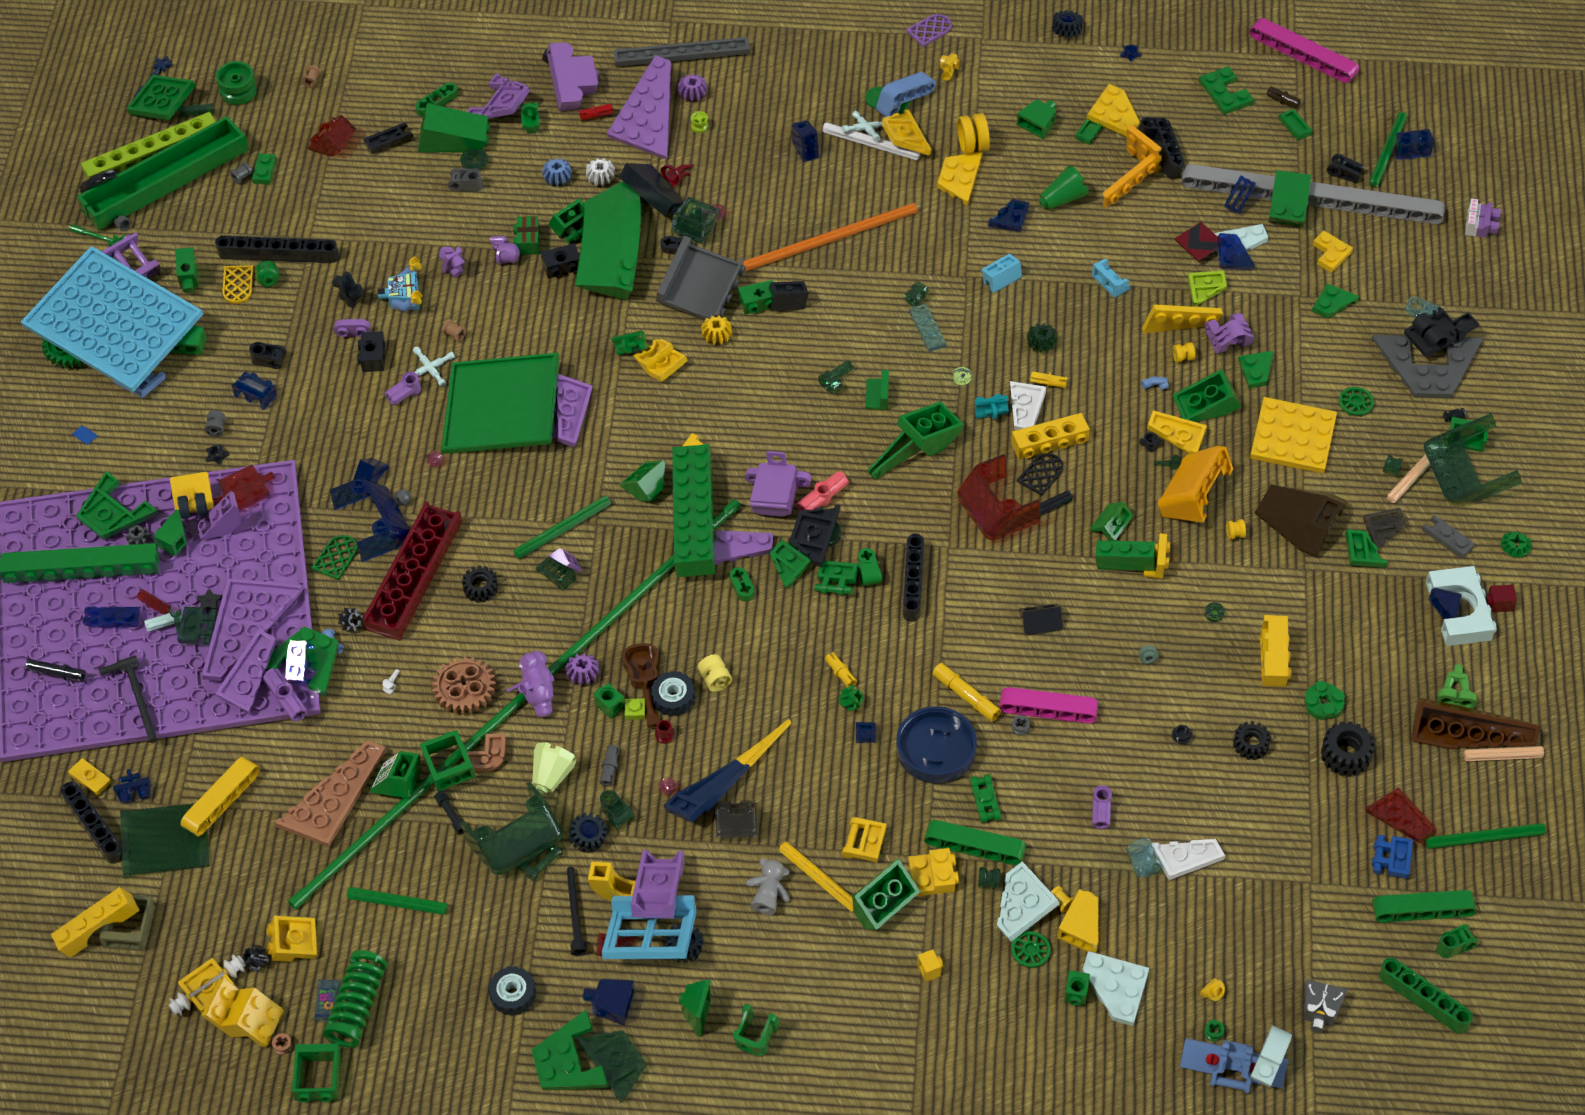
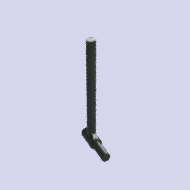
M134 655L119 660L117 663L99 668L100 676L118 670L127 672L149 742L155 743L157 737L135 673V669L139 666L137 656Z

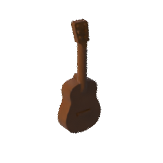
M634 644L625 648L622 653L623 667L630 675L632 687L643 690L647 711V727H657L659 718L654 710L650 687L653 686L654 680L658 677V650L652 644Z

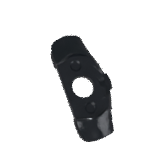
M105 170L90 177L78 188L80 193L82 194L98 186L99 183L106 179H117L115 176L117 171Z

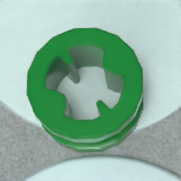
M1218 1020L1209 1021L1205 1027V1037L1209 1041L1218 1042L1223 1037L1224 1025ZM1211 1028H1212L1213 1030H1215V1029L1217 1028V1029H1218V1033L1214 1032V1033L1212 1034V1033L1210 1032V1031H1211Z

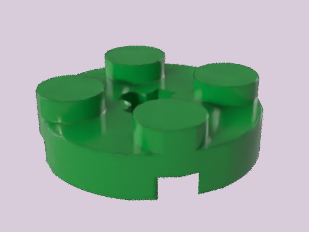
M1318 681L1315 685L1309 687L1305 693L1304 703L1306 710L1312 717L1319 720H1326V718L1331 717L1334 719L1343 710L1345 695L1336 686L1324 681ZM1321 699H1327L1329 703L1325 702L1322 704Z

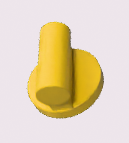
M1214 978L1200 991V995L1203 998L1207 997L1210 1000L1218 1001L1224 995L1225 986L1222 981Z

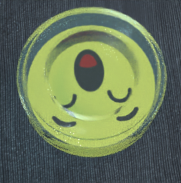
M966 367L955 369L953 372L954 382L958 385H967L971 381V371Z

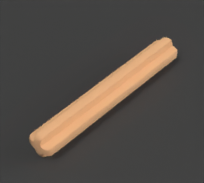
M1428 451L1389 492L1387 500L1395 503L1435 461L1436 454Z
M1542 746L1464 750L1465 761L1542 758L1544 755Z

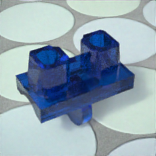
M127 769V776L120 777L122 784L113 786L114 793L118 796L121 804L132 802L130 792L137 790L139 799L150 798V787H152L150 778L140 779V772L132 774L131 769Z

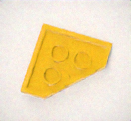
M1108 84L1086 118L1126 137L1127 128L1130 125L1137 128L1140 122L1125 91L1111 84Z

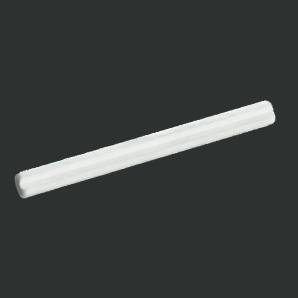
M825 123L823 126V132L914 160H918L920 157V153L895 146L892 142L884 139L876 142L873 136L854 130L843 133L842 127L830 123Z

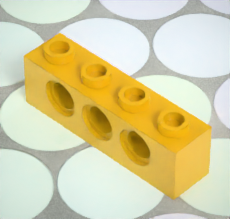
M1082 413L1012 431L1011 444L1020 460L1056 449H1064L1071 445L1082 444L1089 440L1090 429Z

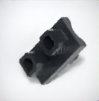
M347 271L342 276L337 275L333 279V286L340 291V299L345 301L348 307L352 308L355 301L362 296V286L356 284L351 273Z

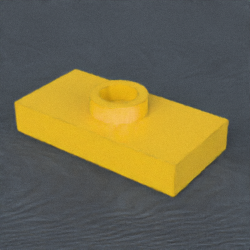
M83 758L68 771L72 778L96 796L112 783L110 778Z

